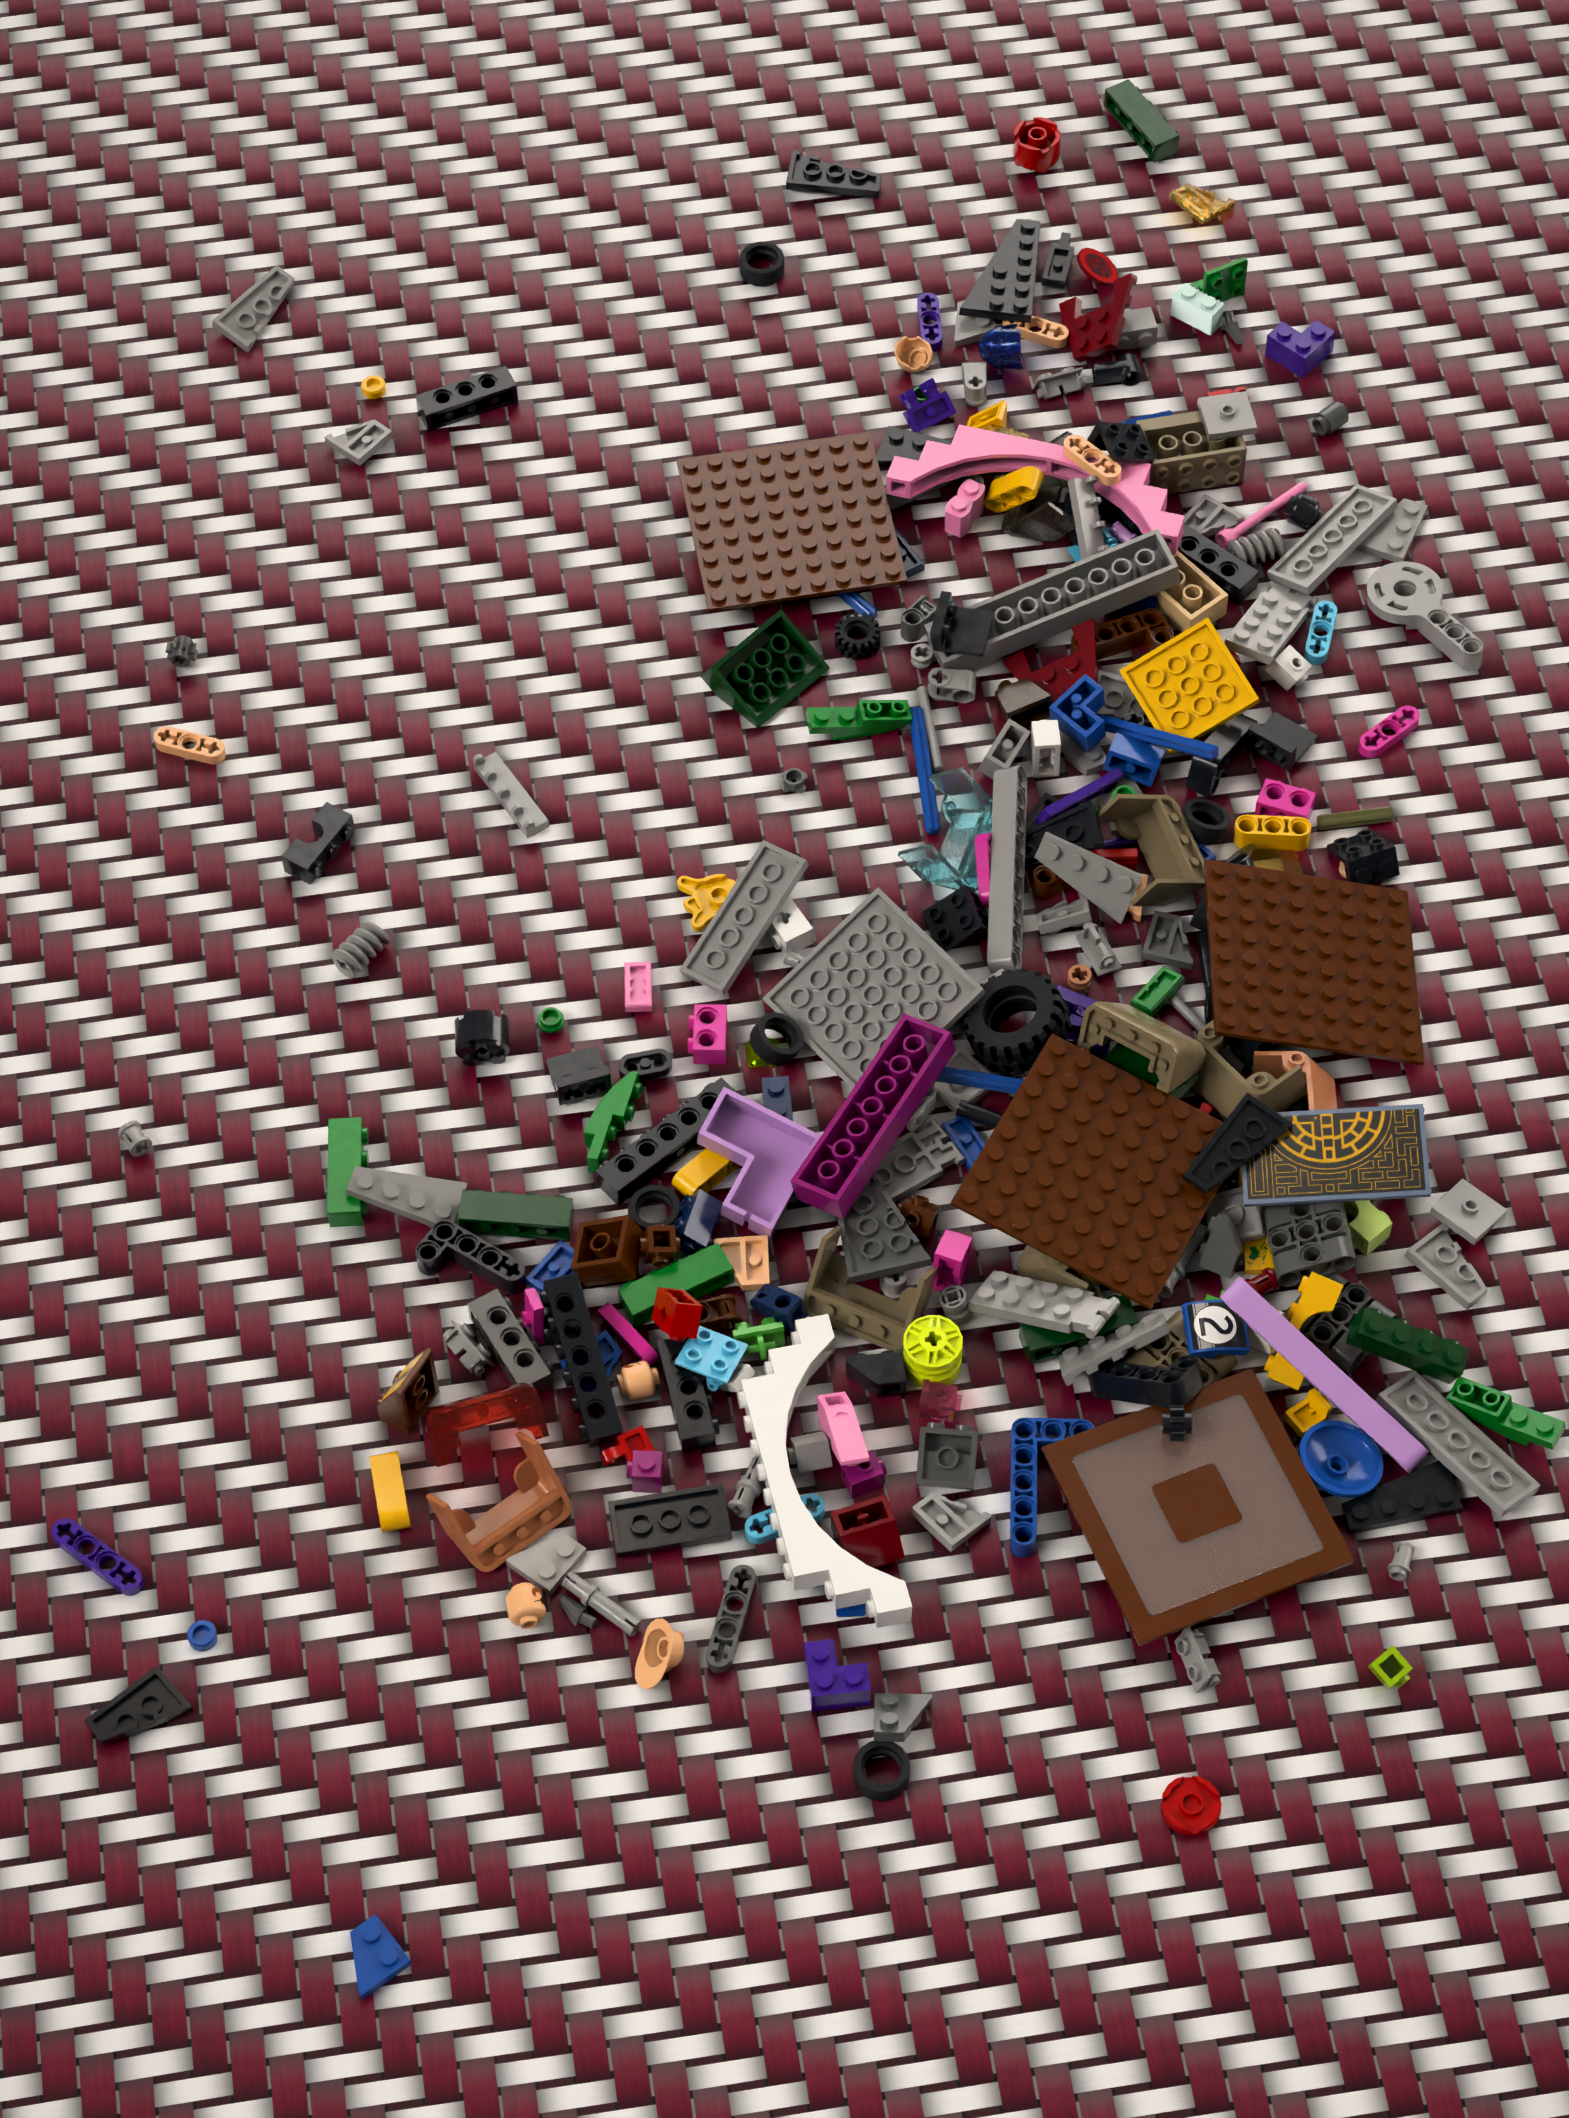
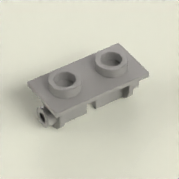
M1067 367L1061 370V373L1052 375L1051 372L1038 376L1033 385V389H1037L1038 398L1047 400L1061 396L1059 389L1061 386L1065 394L1081 391L1086 386L1084 378H1079L1083 367L1076 369L1074 367Z
M1092 921L1086 922L1083 925V933L1075 935V938L1097 977L1122 969L1100 927L1097 924H1093Z
M452 1320L451 1323L455 1328L453 1330L448 1329L443 1334L444 1342L456 1356H459L464 1350L466 1351L459 1360L470 1374L480 1376L485 1371L484 1366L486 1364L495 1367L496 1365L489 1358L492 1356L491 1351L483 1343L478 1344L474 1340L475 1332L466 1323L460 1325Z
M1190 1627L1185 1628L1174 1642L1187 1670L1188 1678L1192 1682L1196 1693H1199L1206 1683L1210 1687L1220 1684L1219 1678L1221 1674L1213 1658H1203V1656H1209L1211 1653L1204 1634L1200 1633L1198 1629L1191 1630Z

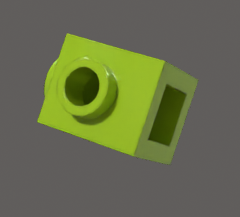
M1393 1645L1367 1666L1386 1689L1392 1686L1396 1689L1400 1688L1410 1679L1407 1673L1413 1669Z

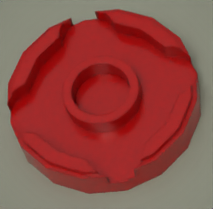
M1183 1776L1176 1778L1167 1785L1162 1794L1161 1812L1165 1822L1171 1829L1182 1835L1197 1836L1205 1834L1215 1827L1221 1815V1797L1219 1791L1208 1780L1199 1776L1186 1778Z

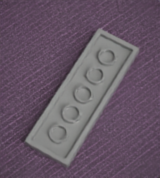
M1356 484L1267 571L1268 579L1309 595L1398 507L1397 499Z
M763 840L679 970L681 974L726 995L809 866L807 860Z
M1416 1371L1408 1374L1378 1394L1375 1401L1500 1517L1507 1514L1539 1490L1541 1485Z

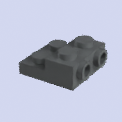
M928 1422L927 1427H921L916 1485L974 1490L978 1431H973V1426L956 1425V1429H945L943 1423Z

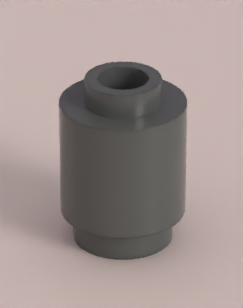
M1335 401L1315 415L1312 425L1318 434L1322 436L1329 435L1348 422L1349 411L1344 404Z

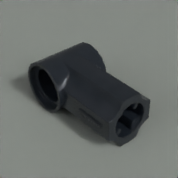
M1124 354L1117 361L1092 364L1094 385L1122 382L1125 386H1134L1139 384L1143 378L1138 357L1135 354Z

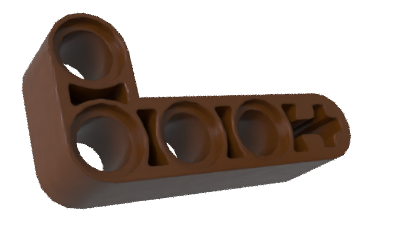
M1153 608L1097 625L1095 631V640L1097 642L1096 661L1143 645L1151 652L1174 638V633L1163 614ZM1074 635L1071 638L1070 654L1080 650Z

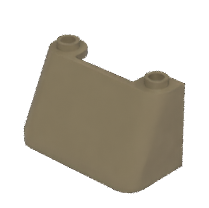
M1096 1001L1088 1006L1084 1012L1077 1043L1078 1047L1090 1051L1095 1047L1096 1043L1100 1046L1108 1043L1109 1038L1150 1059L1148 1071L1151 1073L1155 1072L1159 1078L1156 1088L1167 1094L1203 1069L1206 1052L1200 1042L1128 1004Z

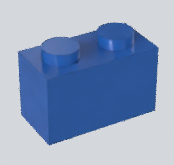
M1116 732L1102 769L1111 772L1119 767L1124 773V778L1151 787L1165 750Z

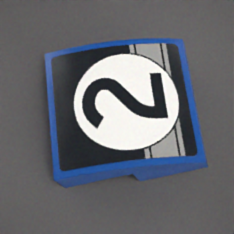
M1222 1300L1189 1302L1181 1306L1189 1355L1215 1359L1219 1354L1246 1356L1250 1352L1246 1322Z

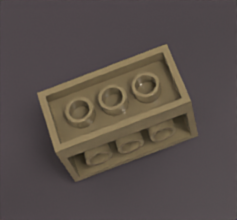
M1200 411L1136 421V424H1140L1155 456V460L1151 464L1148 486L1167 489L1168 495L1243 482L1247 453L1243 436L1208 440Z

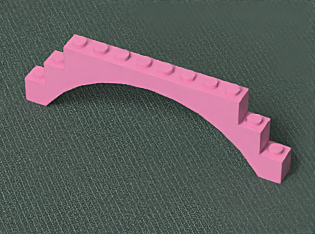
M959 425L951 445L927 440L919 461L894 456L886 476V494L911 499L938 484L964 476L989 472H1014L1026 466L1036 467L1044 475L1067 481L1072 478L1086 479L1091 475L1064 455V446ZM1093 457L1086 459V461L1089 463H1096L1099 461L1098 459ZM1117 462L1121 466L1120 482L1114 486H1106L1098 481L1094 484L1095 492L1119 507L1138 526L1142 534L1159 529L1171 553L1176 554L1184 532L1185 516L1165 512L1168 490L1148 486L1151 464Z

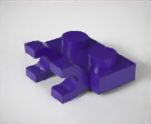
M933 378L919 385L921 392L928 400L919 403L913 388L899 395L902 404L908 408L907 411L903 412V415L912 432L918 433L957 413L947 392L939 393Z

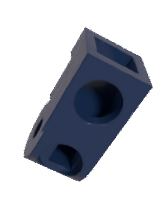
M764 1284L750 1300L751 1306L758 1314L763 1317L774 1316L777 1322L782 1321L784 1329L790 1332L795 1331V1320L808 1316L801 1297L770 1284Z

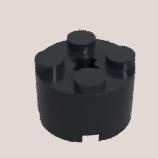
M472 1010L464 1013V1018L459 1020L457 1017L455 1019V1053L459 1058L463 1059L464 1065L475 1066L479 1064V1061L502 1064L506 1061V1056L510 1051L509 1020L506 1015L501 1013V1018L495 1016L492 1010Z

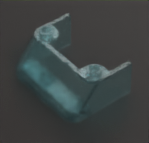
M962 767L932 774L929 780L944 794L941 803V813L950 823L940 852L931 844L899 851L898 856L926 883L952 890H957L967 885L973 891H977L975 837L984 833H992L993 799Z

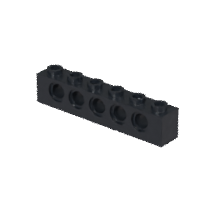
M722 1077L716 1082L706 1085L701 1093L694 1098L687 1099L681 1108L673 1114H667L654 1128L644 1131L634 1143L624 1146L619 1154L611 1160L601 1163L596 1170L597 1185L618 1206L633 1196L636 1191L645 1187L699 1146L697 1144L698 1132L711 1111L706 1108L713 1107L723 1087L734 1092L736 1091Z
M575 1272L545 1280L543 1290L540 1291V1298L544 1308L548 1307L551 1317H547L550 1332L557 1335L559 1343L555 1344V1350L558 1360H564L566 1370L562 1372L566 1387H572L574 1396L570 1397L573 1412L574 1414L579 1413L582 1423L578 1424L582 1441L587 1440L589 1448L616 1441V1436L623 1434L624 1431L578 1274ZM561 1303H568L573 1309L569 1312H561L557 1306ZM569 1329H575L580 1333V1336L576 1339H570L565 1335V1332ZM580 1355L584 1356L588 1362L585 1365H577L572 1359ZM584 1382H590L594 1384L596 1389L592 1392H585L581 1389L580 1385ZM591 1409H599L603 1412V1416L599 1419H593L589 1416L588 1412Z

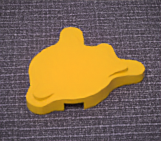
M726 874L710 875L702 879L688 876L678 878V889L692 896L685 899L683 905L684 909L693 915L691 927L694 931L701 932L709 925L735 885L736 881L728 879Z

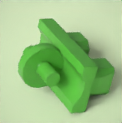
M774 1316L764 1318L761 1321V1325L750 1327V1323L747 1322L736 1323L735 1330H732L733 1339L749 1344L744 1355L759 1353L760 1360L767 1359L766 1351L786 1347L783 1322H777Z

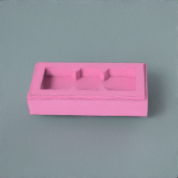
M651 962L624 963L625 1012L652 1011Z

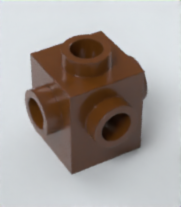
M920 1195L910 1196L903 1203H899L897 1208L916 1237L920 1235L928 1238L934 1233L941 1206L930 1203L928 1198Z
M655 1224L647 1226L643 1237L639 1238V1253L644 1254L645 1264L663 1267L673 1263L675 1255L680 1253V1238L676 1237L675 1225Z

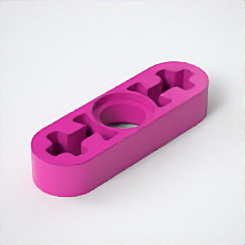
M1413 706L1400 707L1360 737L1359 753L1363 757L1370 759L1381 755L1418 727L1419 711ZM1390 728L1393 729L1396 732V734L1388 736L1385 735L1382 732V730Z
M990 832L976 835L975 837L978 893L984 908H989L992 834Z
M609 1302L597 1311L602 1320L641 1361L648 1362L651 1367L660 1359L649 1343Z

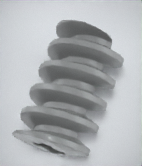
M1268 528L1265 532L1258 531L1256 534H1248L1247 537L1242 536L1237 540H1229L1228 552L1245 563L1249 560L1250 564L1255 566L1257 557L1261 563H1265V555L1270 560L1275 559V552L1280 558L1284 556V544L1278 529Z
M364 921L360 928L353 932V935L346 938V942H342L339 945V949H335L332 952V960L342 974L349 978H354L355 975L352 970L358 973L361 972L362 967L360 963L365 966L368 965L369 959L367 956L374 959L376 957L374 949L381 952L383 950L381 942L388 945L390 938L376 924Z

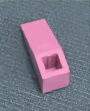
M846 1392L817 1396L819 1428L825 1432L829 1445L841 1466H856L861 1462L869 1461V1455L854 1407Z

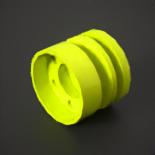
M926 1315L917 1318L907 1327L903 1340L904 1367L907 1379L915 1386L925 1390H940L949 1387L957 1380L962 1370L963 1336L959 1327L950 1319L940 1315Z

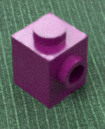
M873 1449L867 1451L869 1455V1461L861 1462L856 1466H841L840 1464L841 1477L851 1498L884 1487V1475L887 1474L886 1467L881 1458H876Z
M633 1450V1461H627L626 1471L627 1478L632 1479L633 1492L662 1493L663 1453L661 1451Z

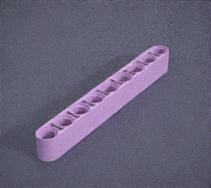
M1238 1277L1219 1297L1408 1473H1411L1429 1454V1451L1241 1277Z

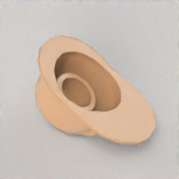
M655 1619L650 1623L637 1658L635 1679L642 1689H651L656 1686L665 1672L680 1663L684 1654L683 1633L673 1630L664 1619Z

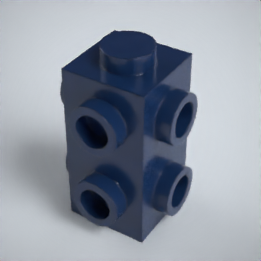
M701 1189L692 1195L685 1196L680 1204V1210H682L680 1217L673 1224L675 1225L676 1237L680 1238V1251L687 1255L697 1253L700 1248L705 1249L711 1245L713 1236H711L712 1230L721 1218L719 1211L723 1202Z

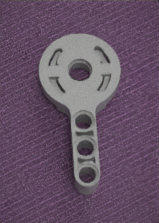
M1401 561L1384 565L1370 576L1367 583L1366 599L1369 608L1376 616L1390 623L1406 625V630L1418 629L1424 637L1465 671H1476L1481 667L1483 643L1442 608L1443 584L1440 577L1432 569L1419 563ZM1409 593L1411 594V596L1404 597L1399 596L1398 594Z

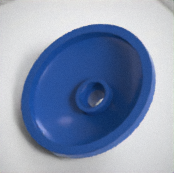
M1335 1420L1323 1421L1310 1427L1300 1441L1298 1455L1313 1483L1331 1495L1343 1498L1363 1496L1372 1491L1382 1477L1383 1458L1378 1446L1368 1434L1352 1424Z

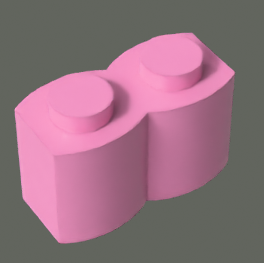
M968 479L960 485L957 496L950 499L945 508L946 532L959 538L969 532L972 527V521L976 520L983 513L985 485L972 479Z

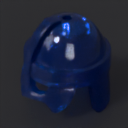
M1018 324L995 326L994 329L989 330L982 336L978 346L980 357L984 362L986 361L987 364L995 369H1025L1021 357V330L1015 329Z

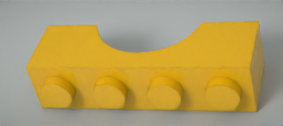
M1311 1272L1310 1277L1304 1275L1297 1290L1302 1293L1298 1303L1292 1302L1286 1317L1291 1319L1290 1323L1296 1329L1300 1330L1304 1322L1310 1317L1321 1313H1332L1344 1285L1315 1272ZM1278 1352L1275 1356L1269 1355L1263 1369L1268 1371L1266 1378L1299 1391L1304 1376Z

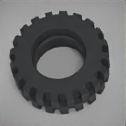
M1016 969L1015 972L1007 970L1001 972L1002 975L997 977L995 975L989 977L987 983L984 985L980 984L986 993L963 1015L962 1028L978 1060L992 1071L997 1072L999 1070L1000 1074L1010 1075L1011 1072H1014L1015 1075L1024 1074V1071L1031 1069L1051 1034L1067 1041L1069 1037L1068 1032L1071 1029L1069 1010L1056 985L1047 976L1040 975L1039 972L1029 970L1027 973L1025 969ZM1022 1011L1036 1012L1032 1020L1023 1028L1010 1033L997 1032L1001 1024L1008 1017Z

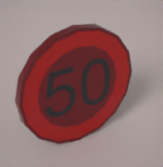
M1084 248L1080 250L1077 255V262L1081 270L1088 276L1087 279L1101 285H1113L1114 280L1118 279V271L1112 261L1095 249Z

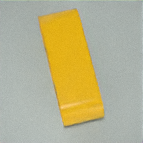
M1026 466L993 480L984 501L985 507L990 511L1000 513L1036 498L1043 480V472L1036 467Z
M1241 815L1235 822L1233 841L1239 848L1254 843L1256 845L1254 850L1298 852L1305 850L1309 846L1312 827L1311 823L1303 817Z
M706 1148L675 1174L671 1184L684 1196L692 1195L699 1189L708 1193L738 1169L740 1165Z
M398 1451L369 1456L382 1533L411 1527Z

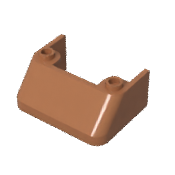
M1254 1051L1252 1075L1257 1072H1267L1277 1080L1299 1064L1302 1067L1307 1085L1308 1110L1337 1109L1334 1078L1305 1053L1300 1051Z
M520 1431L515 1435L527 1458L520 1462L514 1470V1481L519 1489L473 1521L470 1514L462 1509L451 1510L449 1504L431 1493L426 1495L446 1534L471 1564L482 1572L493 1571L506 1562L508 1557L517 1554L563 1522L571 1513V1501L540 1443Z

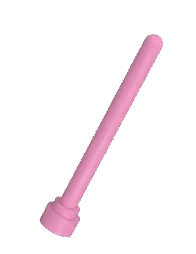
M1305 482L1298 483L1233 529L1225 528L1215 535L1217 545L1228 550L1229 540H1237L1240 535L1287 504L1291 495L1295 497L1298 493H1303L1307 489V484Z

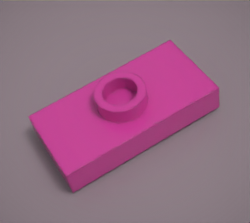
M533 1287L524 1290L525 1311L521 1312V1316L530 1338H534L537 1344L541 1345L544 1342V1306L537 1290Z

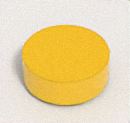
M368 376L361 383L362 393L366 398L378 399L386 392L385 381L380 376Z

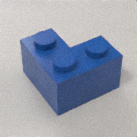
M1084 674L1049 707L1050 720H1058L1059 730L1087 753L1106 736L1105 722L1095 714L1105 705L1104 689Z

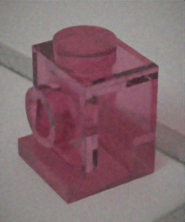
M924 1379L919 1402V1417L953 1422L954 1413L960 1412L962 1395L957 1394L958 1386L929 1382V1379Z

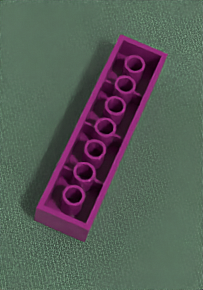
M905 1013L903 1014L791 1179L796 1199L844 1219L955 1053L956 1049L950 1031Z

